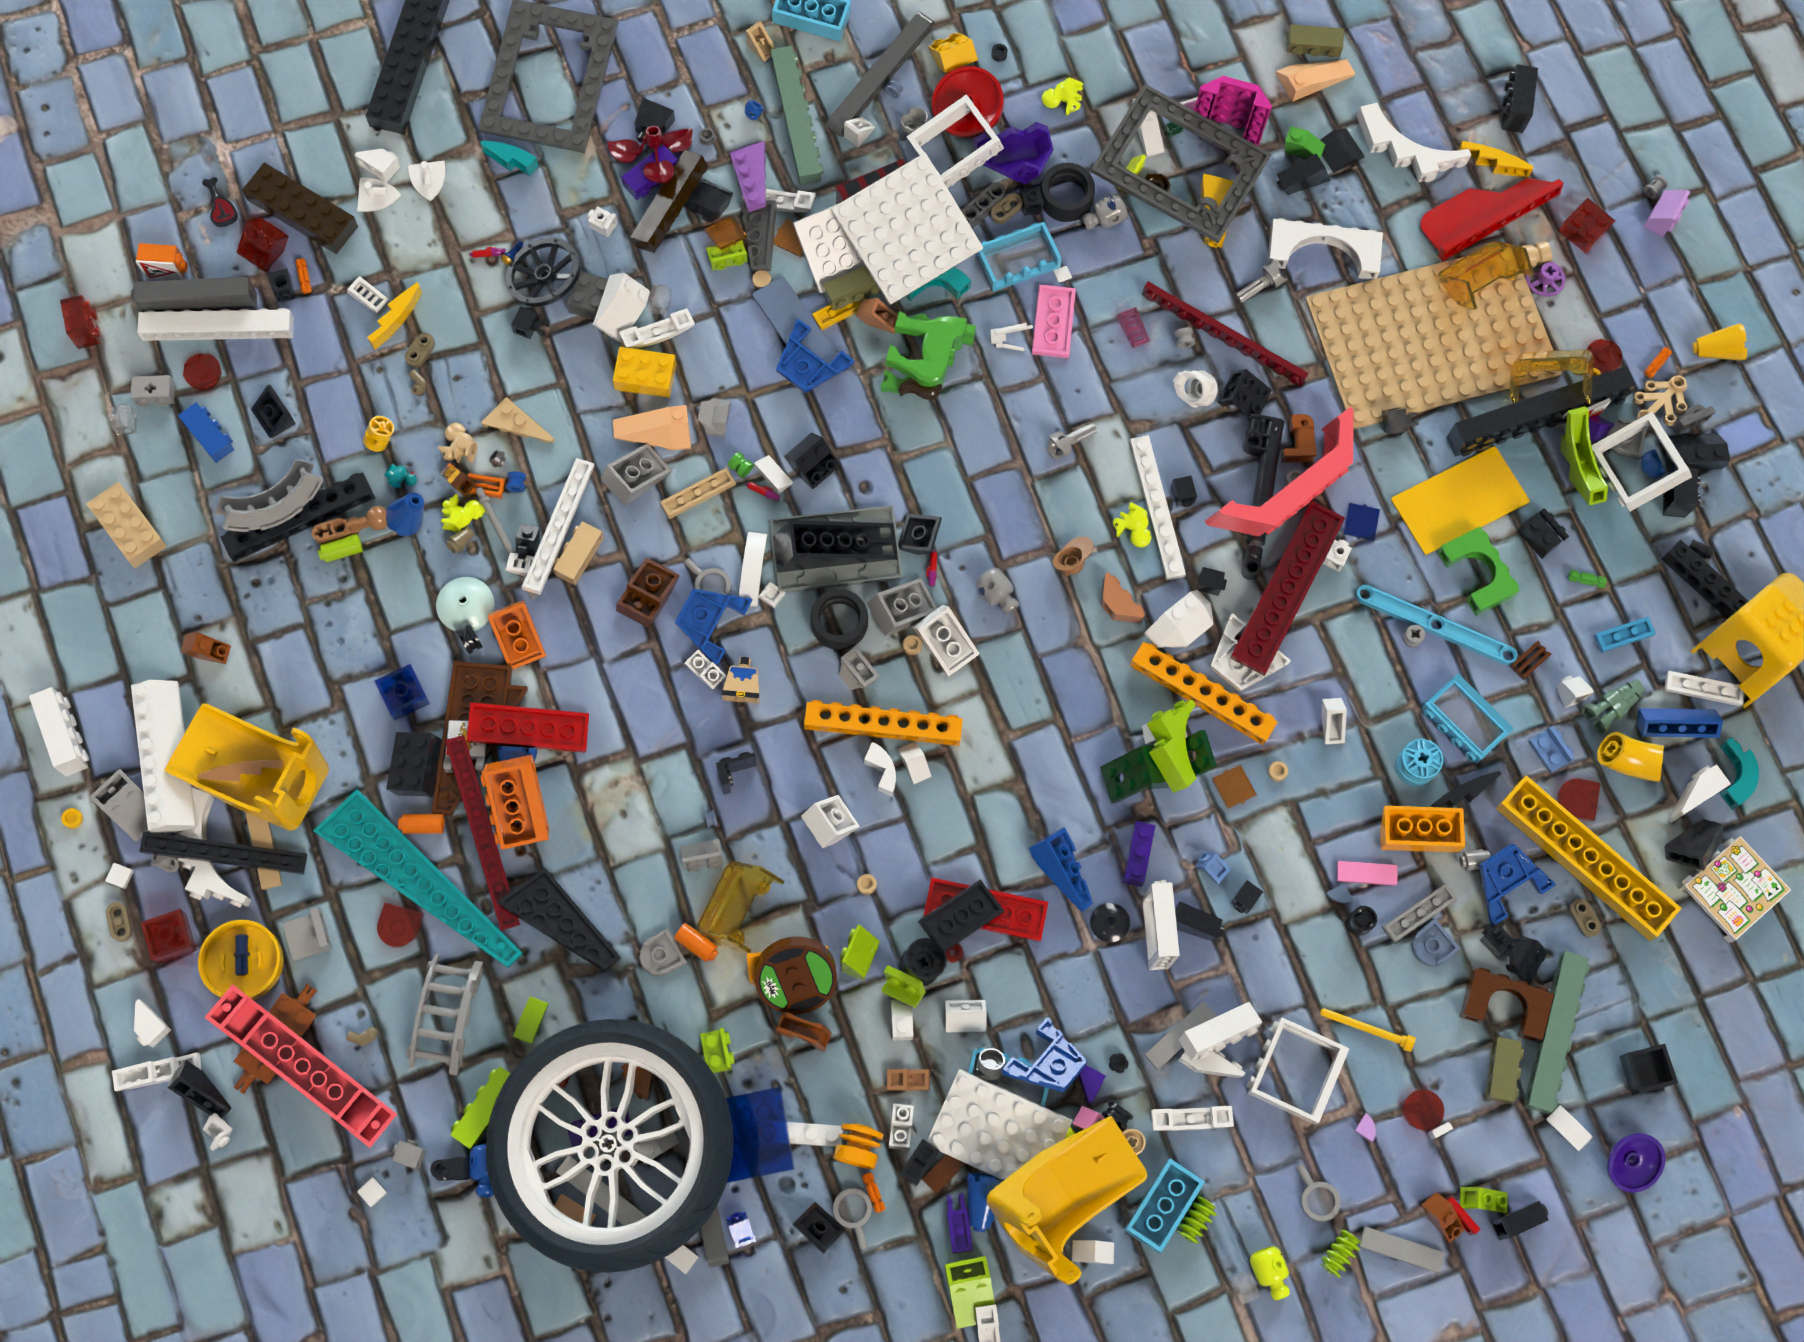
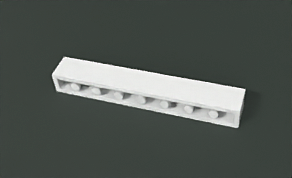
M265 308L258 310L240 309L237 311L222 309L221 311L204 309L202 311L183 310L181 312L165 310L164 312L147 310L138 314L137 333L142 341L293 338L294 316L286 308H278L277 310Z

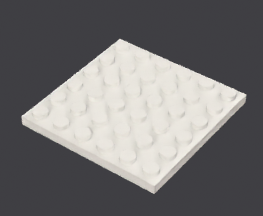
M926 152L831 208L832 213L889 306L983 250L982 244Z

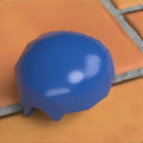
M1653 449L1644 453L1641 458L1642 471L1651 478L1663 476L1666 472L1656 450Z

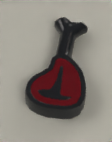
M217 177L203 179L202 185L209 189L213 198L214 207L210 213L212 223L217 227H226L236 222L238 219L237 210L228 199L219 196L215 186L218 181Z

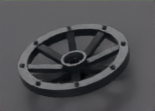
M539 239L529 243L515 254L511 260L512 262L507 267L505 282L508 291L519 303L532 307L549 305L564 297L576 284L581 270L580 258L572 245L562 239ZM551 247L547 264H543L536 250ZM558 248L567 251L569 255L553 267ZM531 254L538 267L536 270L519 264ZM572 261L570 274H556ZM516 271L535 277L514 284ZM555 280H566V282L555 291L552 283ZM537 284L528 297L516 291ZM547 286L550 294L536 297L541 289Z

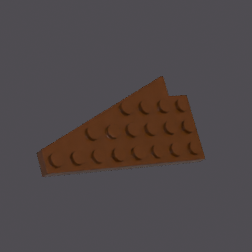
M453 661L432 814L453 816L462 801L454 770L452 773H446L443 768L449 720L469 721L470 702L519 707L528 692V687L511 685L512 666ZM487 744L485 761L495 745ZM472 759L474 770L477 776L478 773L475 769L476 759Z

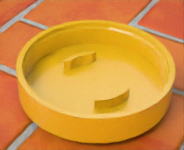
M233 920L220 925L207 936L199 952L198 970L205 986L221 998L233 984L251 999L256 1000L268 993L277 983L283 969V951L276 936L263 925L250 920ZM244 934L249 936L248 953H250V956L248 957V974L245 976H237L235 974V957L233 956L235 953V935Z

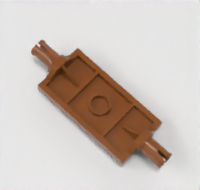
M307 983L296 999H292L282 992L269 1013L300 1037L303 1036L317 1016L307 1009V1004L317 992L314 988L310 990L311 986ZM244 1047L233 1061L244 1069L243 1075L233 1086L236 1090H239L244 1083L239 1091L245 1094L254 1079L259 1078L266 1084H269L276 1074Z

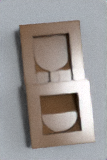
M887 1069V1090L930 1091V1070Z

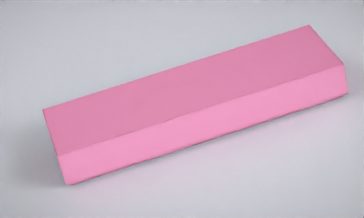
M1338 861L1337 882L1396 886L1397 865Z

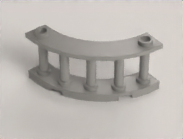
M295 458L287 474L273 487L259 494L247 497H227L221 495L214 513L225 516L222 528L225 530L249 532V530H265L275 527L303 510L302 507L316 495L323 482V477L311 473L314 466L313 463Z
M436 953L433 960L428 962L427 976L416 1013L411 1046L408 1047L406 1057L409 1058V1067L414 1066L417 1058L447 1063L450 1066L449 1074H458L463 1063L465 1039L462 1037L464 1027H468L472 1010L469 1005L471 997L475 998L482 979L483 962L475 961L473 967L468 968V970L439 965V954ZM437 973L465 977L468 980L466 986H462V988L434 983ZM437 991L459 995L462 998L460 1008L454 1010L427 1005L430 992ZM425 1013L454 1018L457 1021L455 1032L448 1033L422 1028ZM420 1037L449 1041L452 1044V1051L447 1055L419 1050Z

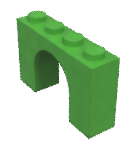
M1481 527L1441 545L1437 551L1446 568L1467 558L1479 559L1488 566L1491 572L1490 584L1470 594L1466 599L1475 616L1515 597L1520 591L1517 581L1512 579L1507 565L1501 561L1498 550L1492 546L1488 534Z

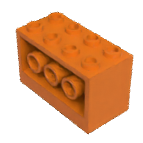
M533 754L485 764L481 775V782L483 787H487L485 799L487 806H491V824L496 826L494 833L496 845L500 844L501 850L549 840L550 829ZM505 782H510L512 785H507Z

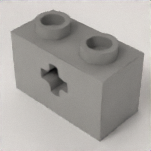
M170 375L132 377L131 399L136 405L147 407L153 404L159 406L174 404L175 382Z

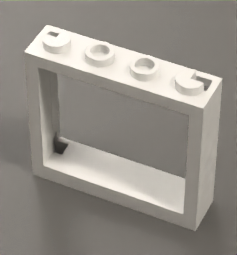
M967 94L907 136L910 144L920 156L924 153L921 148L922 145L969 112L973 113L991 140L940 175L947 188L953 186L961 178L968 176L971 171L982 166L988 159L998 155L997 153L1004 149L997 135Z
M1653 412L1592 445L1596 463H1600L1602 466L1599 468L1604 478L1608 477L1611 482L1608 484L1613 493L1618 492L1619 497L1617 499L1622 507L1626 506L1629 512L1692 478L1689 468ZM1651 426L1678 470L1628 497L1602 453Z
M1166 880L1154 881V884H1151L1142 899L1149 970L1169 969L1180 956L1172 882L1167 883Z
M1282 1017L1278 1022L1274 1021L1271 1027L1272 1037L1270 1040L1267 1039L1262 1050L1265 1053L1263 1058L1259 1057L1255 1065V1069H1257L1255 1077L1251 1076L1247 1087L1250 1088L1248 1094L1316 1125L1320 1122L1349 1048ZM1282 1029L1336 1053L1311 1114L1257 1090Z

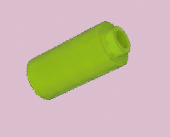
M358 533L321 544L320 549H318L320 560H325L326 563L364 552Z

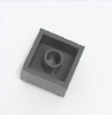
M580 271L578 280L572 288L567 301L569 313L595 320L608 279Z

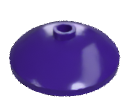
M1645 1133L1628 1135L1614 1146L1609 1155L1607 1163L1609 1178L1615 1186L1625 1192L1636 1193L1644 1191L1655 1184L1660 1178L1665 1167V1151L1660 1142L1651 1135Z

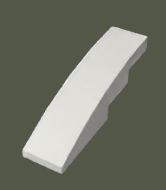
M200 1053L171 1057L155 1062L148 1061L113 1070L114 1091L171 1081L174 1072L186 1060L202 1070Z

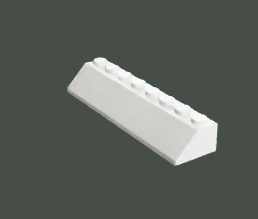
M147 680L131 685L148 831L169 835L197 827L192 785L164 771L165 766L185 734L179 683L177 681Z

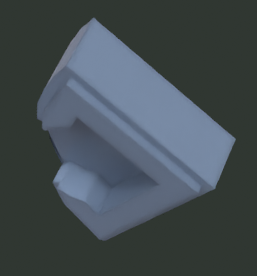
M1344 883L1326 893L1330 900L1337 903L1348 904L1354 901Z

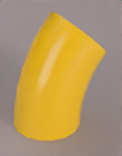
M1613 732L1607 735L1599 745L1597 760L1600 764L1616 772L1643 780L1660 782L1664 745L1639 741L1620 732Z

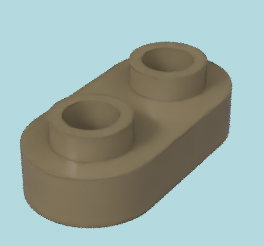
M1011 193L998 202L991 210L992 221L997 224H1003L1019 212L1023 204L1021 196Z
M419 334L405 353V360L410 367L418 368L422 366L434 349L435 341L430 334ZM412 355H417L416 358H411Z
M1584 899L1573 901L1569 906V913L1581 934L1588 938L1599 934L1601 924L1590 904ZM1578 906H1582L1584 911H1579ZM1589 923L1593 924V930L1589 928Z
M113 902L106 909L109 932L114 940L125 942L132 936L128 908L121 902ZM121 910V914L116 916V911ZM125 929L124 935L120 936L119 932Z

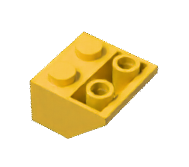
M959 32L950 34L949 38L944 40H935L932 45L928 46L937 66L944 73L978 60L972 39Z

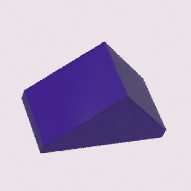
M1590 416L1589 433L1591 446L1602 440L1612 429L1614 423L1600 416Z
M1086 1065L1078 1075L1086 1103L1089 1105L1094 1101L1106 1075Z

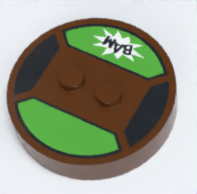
M799 936L780 939L769 945L757 960L755 966L757 992L769 1007L779 1012L803 1014L816 1010L824 1005L835 991L837 984L835 960L831 952L814 939Z

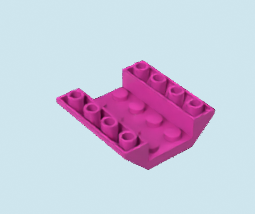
M1223 75L1200 87L1194 111L1218 123H1226L1235 128L1245 129L1243 138L1259 146L1272 105L1259 85Z

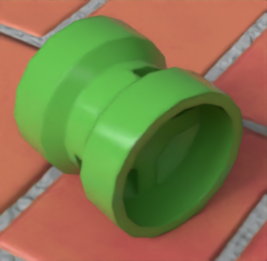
M737 452L729 460L727 466L731 470L737 471L739 477L744 478L753 469L754 464L750 460H746L741 452Z

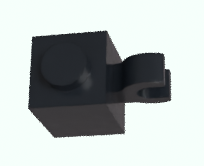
M522 306L519 307L511 324L513 333L531 339L534 331L539 335L545 336V330L540 329V327H549V322L543 319L539 320L538 313L533 308H524Z
M1401 407L1382 410L1384 432L1391 434V436L1403 435L1402 432L1408 431V425L1418 426L1419 422H1411V417L1418 415L1417 412L1406 414V408Z
M520 524L515 537L516 553H519L518 559L525 560L527 555L535 556L540 543L539 527Z
M1499 924L1494 927L1489 925L1482 932L1484 936L1480 939L1482 944L1496 958L1505 952L1514 940Z

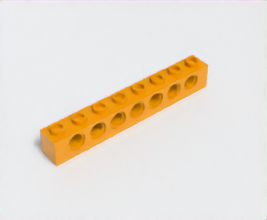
M1143 642L1130 663V667L1187 701L1192 699L1197 707L1261 745L1265 744L1278 723L1271 714L1263 713L1254 704L1242 701L1239 695L1227 692L1219 683H1212L1207 680L1208 678L1204 674L1195 673L1187 664H1180L1174 660L1172 655L1160 652L1151 643ZM1156 659L1159 664L1152 665L1149 660ZM1166 670H1174L1175 675H1169ZM1183 679L1191 680L1192 685L1184 684ZM1200 689H1206L1209 695H1202ZM1216 699H1223L1226 705H1219ZM1233 709H1240L1242 715H1236ZM1250 719L1258 720L1259 725H1253Z
M812 700L807 702L804 729L960 746L963 718H959L957 715H947V717L939 716L938 713H928L926 715L914 710L907 713L895 708H891L888 711L881 710L880 707L876 706L862 708L861 705L857 704L842 706V703L838 702L823 704L822 701ZM827 712L831 716L829 719H822L820 715ZM846 714L850 719L844 722L840 720V716ZM865 716L868 717L870 721L868 723L863 724L859 721V719ZM880 719H887L889 723L882 726L878 721ZM900 721H906L908 723V726L905 728H901L898 725V723ZM919 723H925L927 724L928 728L925 730H921L917 727V725ZM944 725L947 727V730L940 732L937 730V726Z

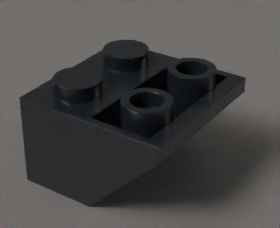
M812 432L784 456L793 471L811 489L817 487L841 466L823 437Z

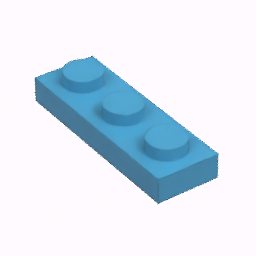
M1645 617L1594 635L1600 652L1604 653L1652 637L1656 632L1649 617Z

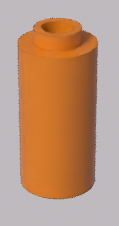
M403 814L402 818L398 819V829L402 830L403 834H443L445 829L444 814Z
M684 923L674 936V940L706 963L709 960L712 962L719 953L717 945L687 923Z

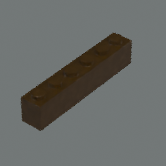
M684 150L674 166L672 179L662 185L630 236L637 248L655 253L661 245L665 235L679 216L680 211L708 168V164L701 154Z

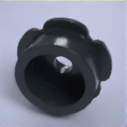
M1113 1054L1109 1058V1068L1112 1071L1123 1073L1128 1068L1129 1062L1124 1054Z

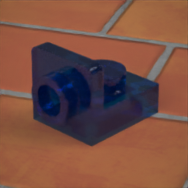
M746 1212L734 1213L730 1218L726 1219L736 1249L756 1241Z

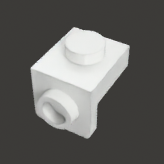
M216 1113L208 1118L203 1128L214 1139L210 1149L214 1151L218 1147H224L229 1142V1135L233 1130Z

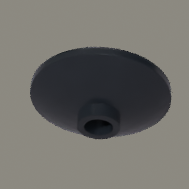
M1104 903L1093 911L1090 918V926L1098 939L1110 943L1117 942L1128 933L1130 919L1126 910L1120 905ZM1107 919H1114V924H1109Z

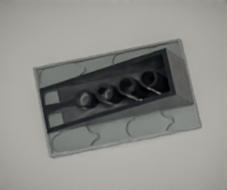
M893 505L769 520L775 581L778 587L777 593L780 591L796 592L809 589L832 588L834 586L893 581L903 577Z

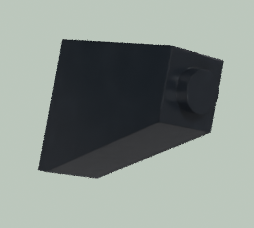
M1317 153L1277 174L1279 178L1277 184L1281 191L1285 190L1287 195L1331 180Z
M1706 819L1700 820L1665 845L1666 860L1704 871L1723 839L1722 824Z
M1179 901L1175 907L1178 931L1213 942L1218 937H1222L1224 926H1222L1223 919Z
M1536 1201L1490 1222L1499 1240L1509 1239L1548 1221V1210L1544 1204Z

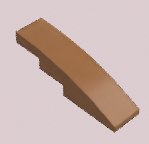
M253 760L223 765L199 773L198 779L240 782V774L261 775L262 767L282 769L283 760Z

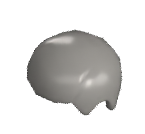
M910 108L908 114L902 115L900 122L902 130L910 135L928 122V114L921 108Z

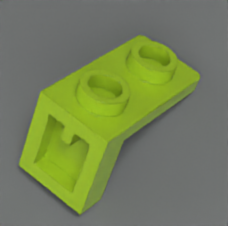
M1460 1187V1206L1463 1209H1482L1507 1213V1192L1481 1187Z

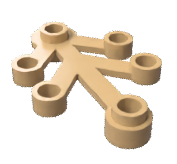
M1677 375L1665 382L1647 381L1644 386V390L1647 393L1636 392L1633 402L1640 405L1644 401H1657L1648 410H1640L1636 420L1650 412L1655 414L1664 405L1665 418L1663 421L1667 426L1674 425L1677 418L1673 412L1671 397L1675 393L1677 401L1675 412L1680 415L1684 414L1688 408L1683 395L1687 388L1686 379ZM1655 389H1667L1664 393H1653Z

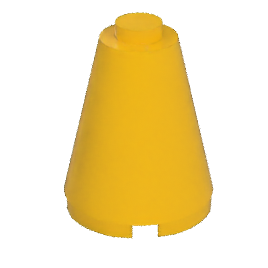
M1741 323L1696 338L1695 342L1692 343L1693 354L1704 358L1746 360L1747 347H1744L1747 338L1745 328Z

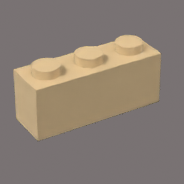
M583 521L580 526L575 527L570 542H566L562 550L563 554L553 564L555 575L573 585L577 584L604 539L602 531Z

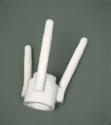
M1022 323L1004 328L990 329L991 344H996V348L1024 351L1023 347L1004 344L1002 341H1006V333L1032 329L1033 326H1027V323Z

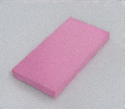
M1039 284L1032 355L1069 359L1076 288Z

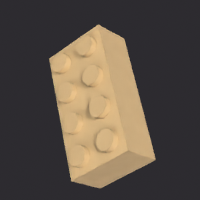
M119 481L86 503L134 568H137L167 547Z

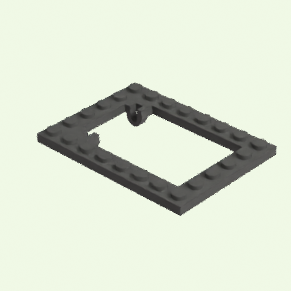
M513 0L480 120L479 132L585 153L619 23L618 19ZM539 24L583 33L584 42L581 41L580 49L591 51L571 130L502 117L523 38L537 40L540 30Z
M1144 84L1092 167L1091 173L1219 243L1272 154ZM1151 110L1229 153L1225 160V165L1229 166L1231 162L1236 163L1237 167L1235 170L1239 174L1219 207L1214 199L1204 197L1197 208L1117 164Z

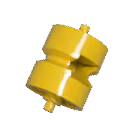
M383 416L373 417L363 437L364 445L375 452L385 450L394 431L393 423Z

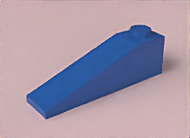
M1065 827L1028 848L1038 867L1081 912L1093 904L1087 883L1080 875L1079 869L1082 868L1081 864L1076 862L1073 853L1076 851L1074 843Z

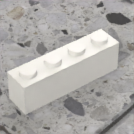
M1247 1002L1185 1031L1178 1041L1191 1061L1196 1058L1201 1060L1207 1057L1213 1050L1218 1052L1230 1042L1235 1044L1245 1035L1248 1037L1258 1032L1257 1028L1262 1021L1250 1002Z

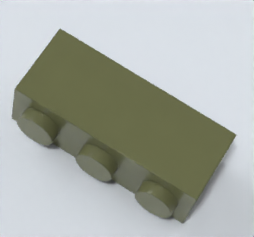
M1291 24L1287 34V53L1296 55L1310 54L1312 56L1340 57L1344 46L1343 28Z
M865 266L822 284L824 296L833 311L842 309L846 305L859 302L863 298L880 292Z
M1496 1037L1492 1040L1485 1094L1486 1100L1510 1104L1518 1098L1519 1088L1516 1085L1517 1080L1521 1076L1519 1061L1523 1058L1524 1054L1521 1041Z

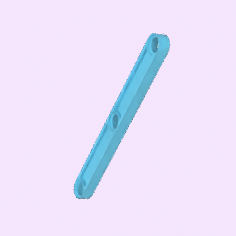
M1362 585L1356 591L1355 597L1359 603L1410 625H1419L1426 632L1498 663L1511 665L1517 659L1518 654L1513 647L1374 587ZM1360 591H1368L1370 597L1363 599L1360 596ZM1434 620L1438 621L1441 624V628L1437 630L1432 628L1431 622ZM1509 651L1513 656L1512 660L1504 659L1503 652Z

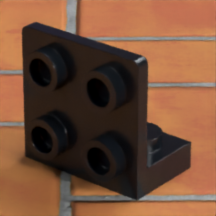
M1247 369L1234 371L1218 403L1222 407L1235 405L1247 415L1261 414L1271 389Z
M743 752L738 755L739 757L732 759L731 757H725L716 763L723 794L731 793L730 787L734 786L731 773L756 766L755 753Z

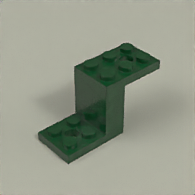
M1200 730L1185 738L1188 758L1196 777L1217 768L1206 730ZM1154 745L1140 746L1100 766L1111 804L1118 803L1142 790L1170 788L1149 754L1155 748ZM1194 751H1195L1196 754H1197V757H1196L1195 760L1193 759V752H1194ZM1121 773L1124 777V780L1122 782L1120 780Z

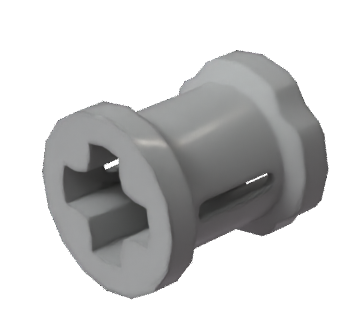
M1656 175L1653 181L1643 188V191L1647 197L1655 199L1662 189L1667 188L1668 182L1663 176Z

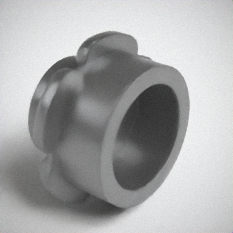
M710 128L702 129L698 135L700 138L699 142L702 145L710 146L716 140V134Z
M495 450L492 453L489 462L494 468L501 467L505 463V452Z

